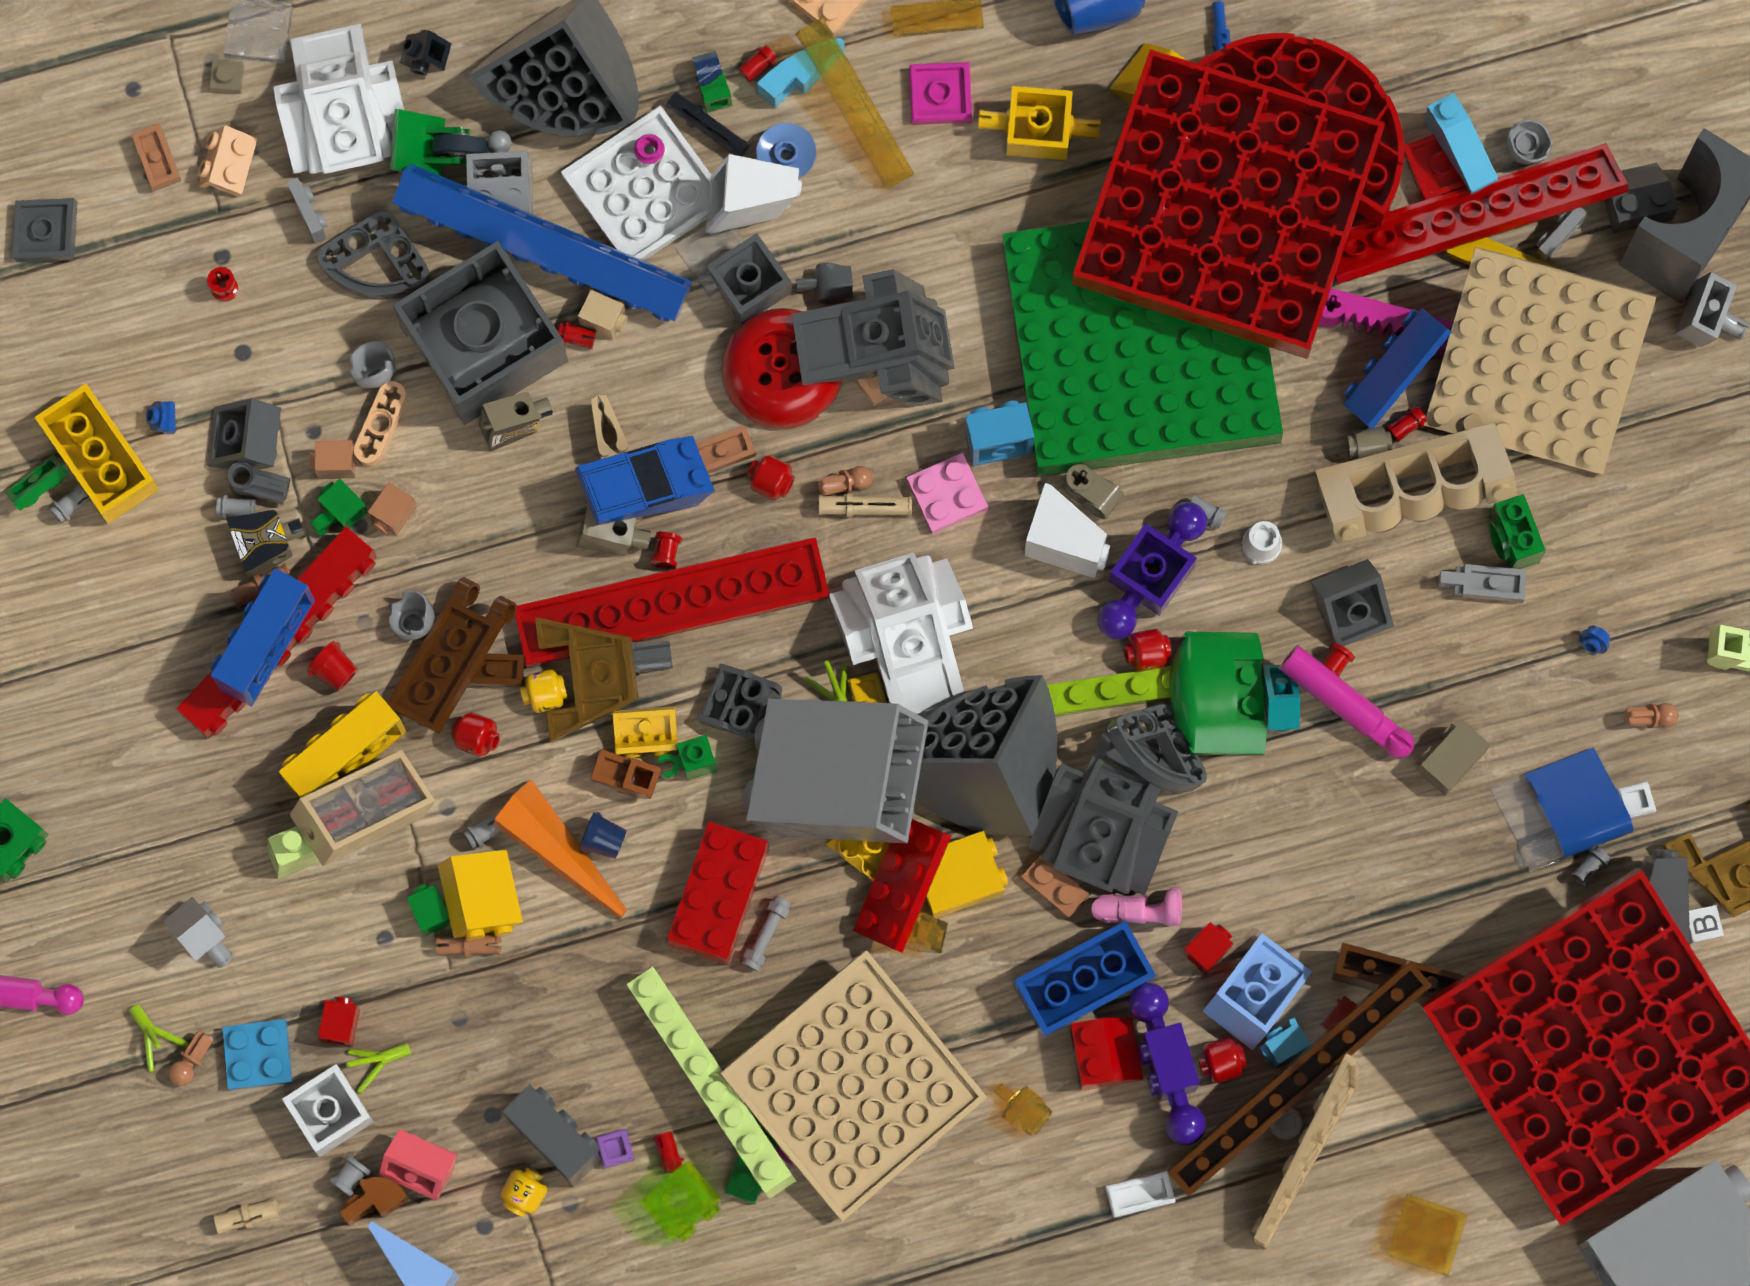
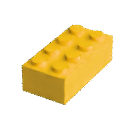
M87 383L34 417L107 524L159 491L153 478Z
M377 691L372 695L367 693L355 703L356 708L348 715L345 713L339 715L330 724L331 729L323 735L319 733L307 742V748L299 755L292 754L282 763L281 766L283 768L278 772L299 799L364 768L407 733L401 719Z

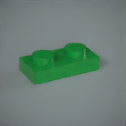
M53 454L4 492L21 511L25 507L35 504L39 496L48 489L55 488L61 484L69 472Z

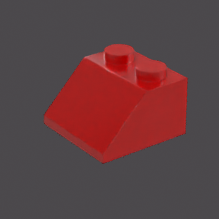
M1132 1017L1099 1018L1071 1023L1070 1034L1081 1091L1144 1080Z

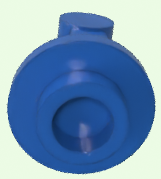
M155 401L147 409L146 422L152 431L163 432L164 434L176 433L175 402Z

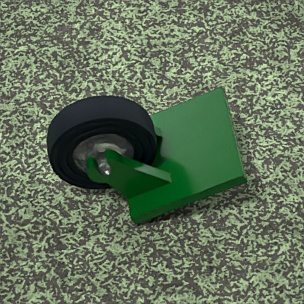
M394 109L390 170L403 172L410 164H414L442 176V166H467L466 154L487 153V140L470 136V129L445 127V118Z

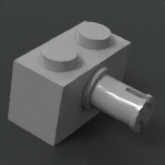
M1713 272L1695 280L1675 334L1699 347H1703L1718 339L1721 330L1735 336L1737 339H1742L1747 332V329L1744 327L1748 328L1749 322L1728 312L1737 285Z
M191 897L163 920L195 961L207 953L215 962V965L221 968L233 958V954L221 941L226 937L219 929L223 923L205 901L199 905Z

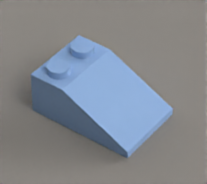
M1262 933L1202 1012L1251 1050H1254L1312 971Z
M370 1222L368 1228L404 1286H455L460 1276L454 1270L376 1223Z

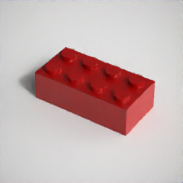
M710 821L708 822L667 938L669 946L729 965L769 851V842L767 840Z

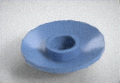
M792 123L777 124L768 128L760 137L756 147L757 160L799 168V179L805 176L813 167L816 159V144L811 134L803 127ZM784 152H789L792 154V157L789 160H784L781 155Z

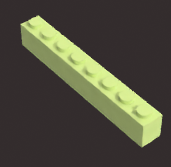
M651 967L629 982L627 986L769 1199L796 1182L744 1102L719 1074L722 1071L721 1067L654 967Z

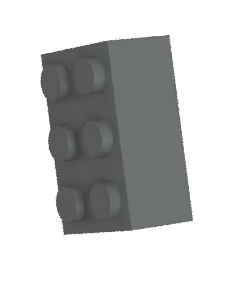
M529 1084L502 1112L507 1120L574 1187L601 1161L597 1153L600 1148L586 1132L580 1135L575 1130L578 1126L565 1110L562 1109L558 1113L553 1108L556 1105L555 1102L541 1086L535 1090Z

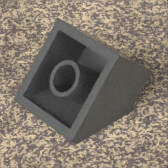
M1657 162L1621 170L1628 183V192L1604 200L1613 233L1638 228L1644 217L1660 223L1671 221L1678 210L1670 180Z
M757 233L706 266L722 298L741 325L752 316L765 311L792 293L790 278Z
M253 398L214 407L207 466L229 469L234 463L246 462L252 468L259 470L274 467L277 456V437L281 424V407Z
M1368 559L1311 581L1318 609L1333 642L1346 646L1394 627L1382 577Z

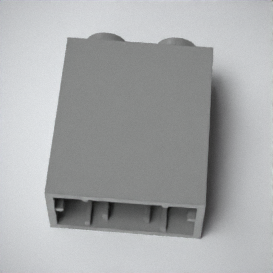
M768 699L765 718L758 722L755 729L754 740L759 753L755 776L747 783L744 790V807L748 813L746 821L773 834L785 837L908 843L929 720L897 703Z
M1716 1159L1577 1247L1602 1286H1750V1210L1745 1204L1750 1201V1183L1737 1166L1732 1165L1723 1170Z

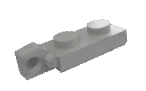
M1465 564L1464 566H1456L1455 572L1441 571L1438 576V587L1454 589V595H1461V597L1523 603L1525 600L1526 570Z

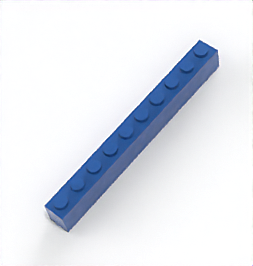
M410 164L404 169L392 201L393 204L399 206V210L406 214L422 215L432 225L453 228L456 230L455 233L467 239L474 237L484 241L483 244L486 247L498 241L502 248L512 253L511 256L518 261H531L539 264L540 269L547 273L557 274L558 272L567 276L568 280L573 284L579 286L589 285L596 288L597 293L609 298L615 296L624 300L625 305L633 309L641 310V308L651 311L655 318L662 321H675L693 282L414 164Z

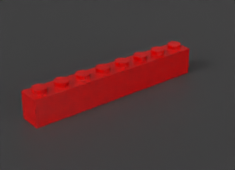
M347 526L297 578L300 582L308 585L315 602L278 662V667H281L288 661L291 656L290 651L297 643L302 644L310 637L313 632L311 628L319 620L324 621L328 618L334 609V603L340 597L344 599L352 592L355 587L353 583L361 574L366 576L376 564L374 560L377 556L374 550ZM212 671L176 708L180 715L207 739L213 734L216 736L221 733L228 723L226 721L234 711L238 713L246 706L242 701L218 688L211 677Z

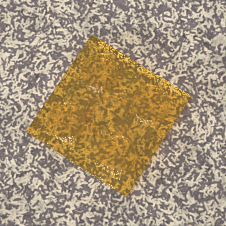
M1407 1193L1386 1256L1444 1276H1449L1468 1214Z

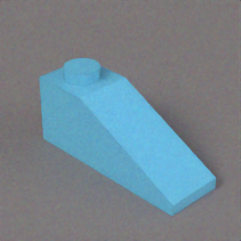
M1452 93L1427 106L1425 122L1469 192L1473 194L1498 181L1496 172L1472 121L1456 95Z

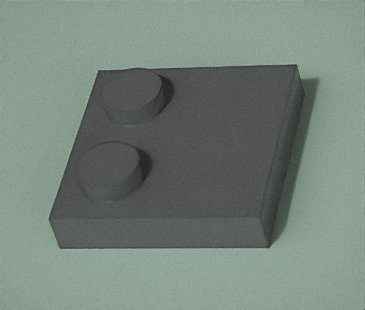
M74 198L15 200L12 259L15 262L74 260L78 202Z

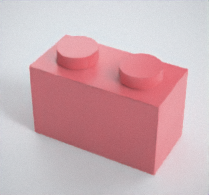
M399 1129L383 1156L379 1175L437 1201L452 1176L457 1154Z

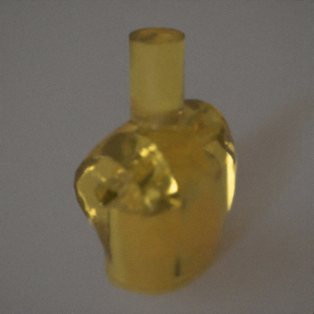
M1000 1083L994 1090V1093L1007 1103L1002 1118L1016 1129L1024 1131L1030 1136H1035L1052 1115V1110L1046 1105L1043 1098L1027 1085L1016 1094L1003 1083Z

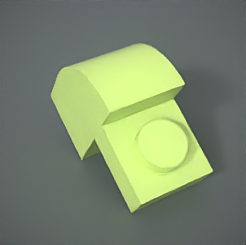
M1724 625L1711 629L1707 663L1723 670L1734 668L1750 672L1749 630Z

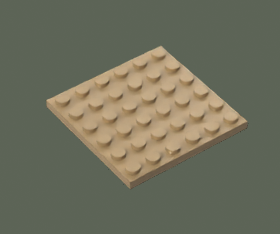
M1475 247L1451 328L1452 333L1448 338L1426 414L1428 421L1424 423V426L1454 434L1496 423L1505 448L1603 475L1656 296Z
M864 950L719 1073L841 1222L987 1098L867 950Z

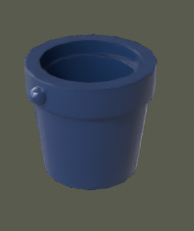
M593 812L579 850L582 853L591 852L616 859L627 830L603 818L600 812Z

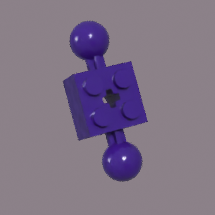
M1182 502L1176 505L1168 517L1170 531L1166 537L1146 523L1111 570L1109 582L1125 593L1120 600H1112L1104 604L1097 615L1098 627L1106 637L1115 640L1128 637L1136 627L1137 616L1135 610L1140 603L1160 616L1196 564L1197 558L1181 546L1185 541L1196 540L1204 534L1208 520L1201 506L1193 502ZM1153 566H1156L1158 568L1157 574L1148 573L1147 568L1151 569Z
M1146 982L1133 989L1128 1000L1131 1014L1137 1020L1144 1022L1147 1028V1032L1144 1033L1139 1043V1057L1142 1065H1148L1150 1070L1147 1083L1151 1095H1157L1159 1103L1169 1101L1171 1111L1168 1113L1165 1121L1168 1136L1177 1144L1192 1145L1203 1137L1206 1130V1119L1203 1113L1197 1107L1190 1105L1187 1098L1188 1094L1197 1091L1200 1082L1182 1023L1165 1025L1163 1017L1169 1008V998L1166 991L1156 983Z

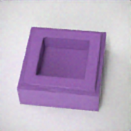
M627 1129L596 1137L604 1169L635 1161Z

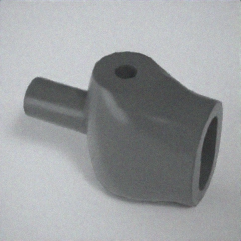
M828 262L816 265L814 278L796 279V291L815 290L818 302L823 305L834 304L846 298H853L851 266Z

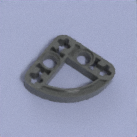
M387 211L374 213L323 245L318 251V261L325 274L344 290L361 297L379 300L400 298L413 293L429 283L430 280L427 264L396 218ZM383 220L385 224L389 223V230L386 232L382 229L377 230L379 228V221ZM370 228L371 233L374 232L373 234L376 239L372 241L365 229ZM353 236H364L366 238L365 246L361 249L351 248L349 242ZM343 243L346 251L350 254L348 257L345 256L340 247ZM395 244H405L408 247L407 254L403 257L393 256L391 249ZM381 247L402 280L391 283H371L354 278L344 272L343 269ZM330 252L333 255H337L338 262L332 264L331 261L326 262L328 260L326 255ZM410 261L416 271L423 270L420 273L422 277L420 280H416L414 277L410 278L411 272L406 265Z
M1160 704L1121 715L1108 725V735L1119 754L1133 770L1150 783L1173 792H1190L1206 782V770L1199 756L1190 754L1187 748L1191 747L1183 733L1178 732L1171 706ZM1157 718H1158V719H1163V721H1161L1160 723H1158ZM1139 720H1141L1145 724V726L1147 727V731L1143 729ZM1156 738L1171 770L1155 762L1137 743ZM1173 742L1179 746L1181 753L1176 750Z

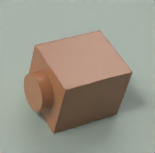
M352 440L315 441V451H310L309 462L310 469H315L318 479L355 478L356 456Z
M388 482L368 511L369 517L373 521L371 525L385 535L389 531L397 536L416 509L417 504L412 496Z

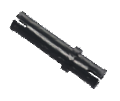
M675 92L668 100L666 108L671 109L686 120V125L691 128L696 127L733 155L742 157L748 150L749 142H746L726 126L705 113V108L701 105H694L680 95L679 92Z

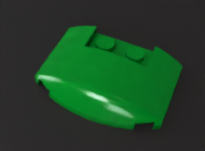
M1186 631L1181 638L1184 640L1178 652L1174 654L1172 661L1170 701L1177 730L1179 733H1183L1191 747L1187 748L1190 754L1264 755L1267 738L1261 663L1264 657L1258 633Z

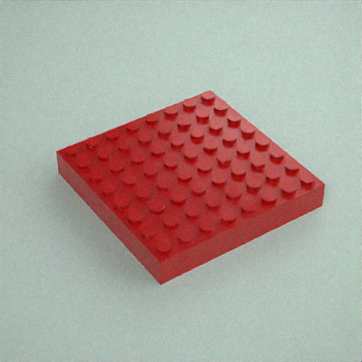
M1150 49L1073 273L1072 285L1308 359L1376 155L1385 122Z
M1639 868L1634 869L1420 1003L1423 1011L1560 1226L1750 1108V1040L1643 870Z

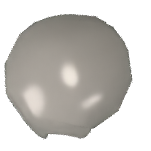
M1530 119L1516 123L1510 129L1506 138L1508 154L1517 163L1526 166L1536 165L1545 160L1553 145L1548 129L1541 122Z
M369 341L360 345L350 355L352 369L349 370L350 374L358 386L366 389L378 388L391 380L396 370L394 355L389 346L382 341Z
M403 591L402 598L398 602L391 604L388 620L391 631L402 640H414L423 637L430 631L434 623L435 615L432 604L419 591Z

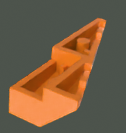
M529 780L513 794L494 819V826L545 862L544 865L621 919L627 912V909L587 854L579 850L580 845L534 782Z

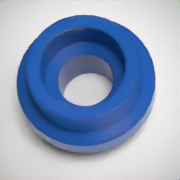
M1589 626L1579 636L1583 648L1589 653L1603 654L1609 648L1610 636L1604 629L1598 626Z

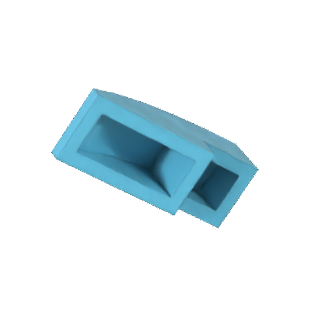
M841 38L821 42L785 59L757 82L758 94L775 109L795 88L805 95L845 52L844 41Z

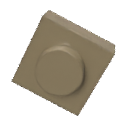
M212 60L210 91L215 93L241 94L244 72L243 62Z

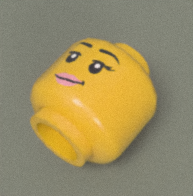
M554 670L529 674L525 679L526 686L520 687L524 706L530 704L532 710L536 713L559 709L563 706V699L568 698L563 676L557 675Z
M527 1167L525 1171L513 1170L500 1193L501 1198L504 1200L503 1206L522 1217H525L526 1213L534 1214L548 1191L546 1184L541 1181L544 1175L530 1167Z

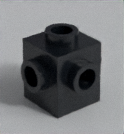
M428 30L408 34L402 44V54L399 63L409 67L410 72L418 76H427L428 73L445 71L452 43Z

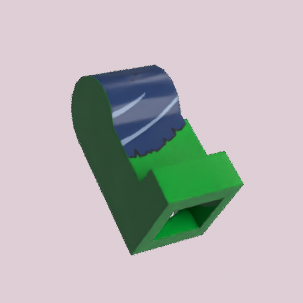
M716 51L692 57L706 113L731 107V93L724 72L721 70Z

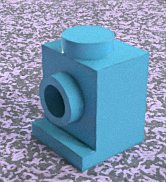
M1295 1018L1287 1022L1286 1026L1288 1029L1284 1030L1280 1026L1267 1034L1268 1041L1258 1048L1267 1064L1272 1062L1275 1068H1278L1298 1056L1311 1045Z

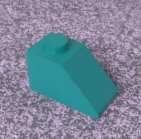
M1263 665L1264 703L1268 730L1288 731L1290 729H1300V694L1298 684L1279 670L1280 665Z

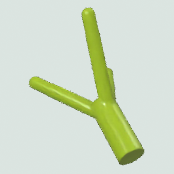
M828 660L824 661L834 694L810 677H805L804 681L830 700L848 702L846 699L847 665L844 664L841 667L839 688L830 662Z
M139 1004L129 1010V1013L144 1034L149 1072L154 1071L152 1043L155 1048H160L161 1046L155 1034L185 1048L189 1045V1042L154 1026Z
M408 1043L382 1052L349 1049L347 1052L349 1055L365 1058L348 1061L346 1066L354 1067L379 1062L357 1089V1092L361 1094L386 1063L411 1055Z

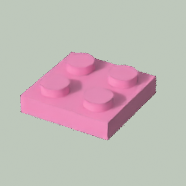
M963 453L906 478L931 534H935L988 510V505Z

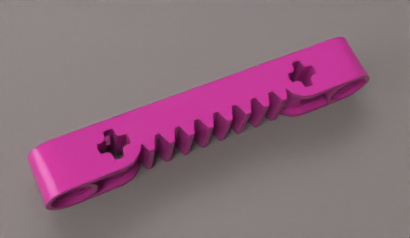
M1331 288L1319 325L1333 327L1342 321V328H1346L1351 322L1354 325V331H1358L1361 326H1365L1366 334L1368 335L1373 329H1377L1379 338L1385 332L1389 333V337L1393 333L1397 336L1404 330L1405 326L1401 323L1411 310ZM1328 304L1334 305L1333 312L1327 311ZM1432 316L1451 331L1453 321ZM1447 340L1436 351L1437 356L1441 358L1444 356Z

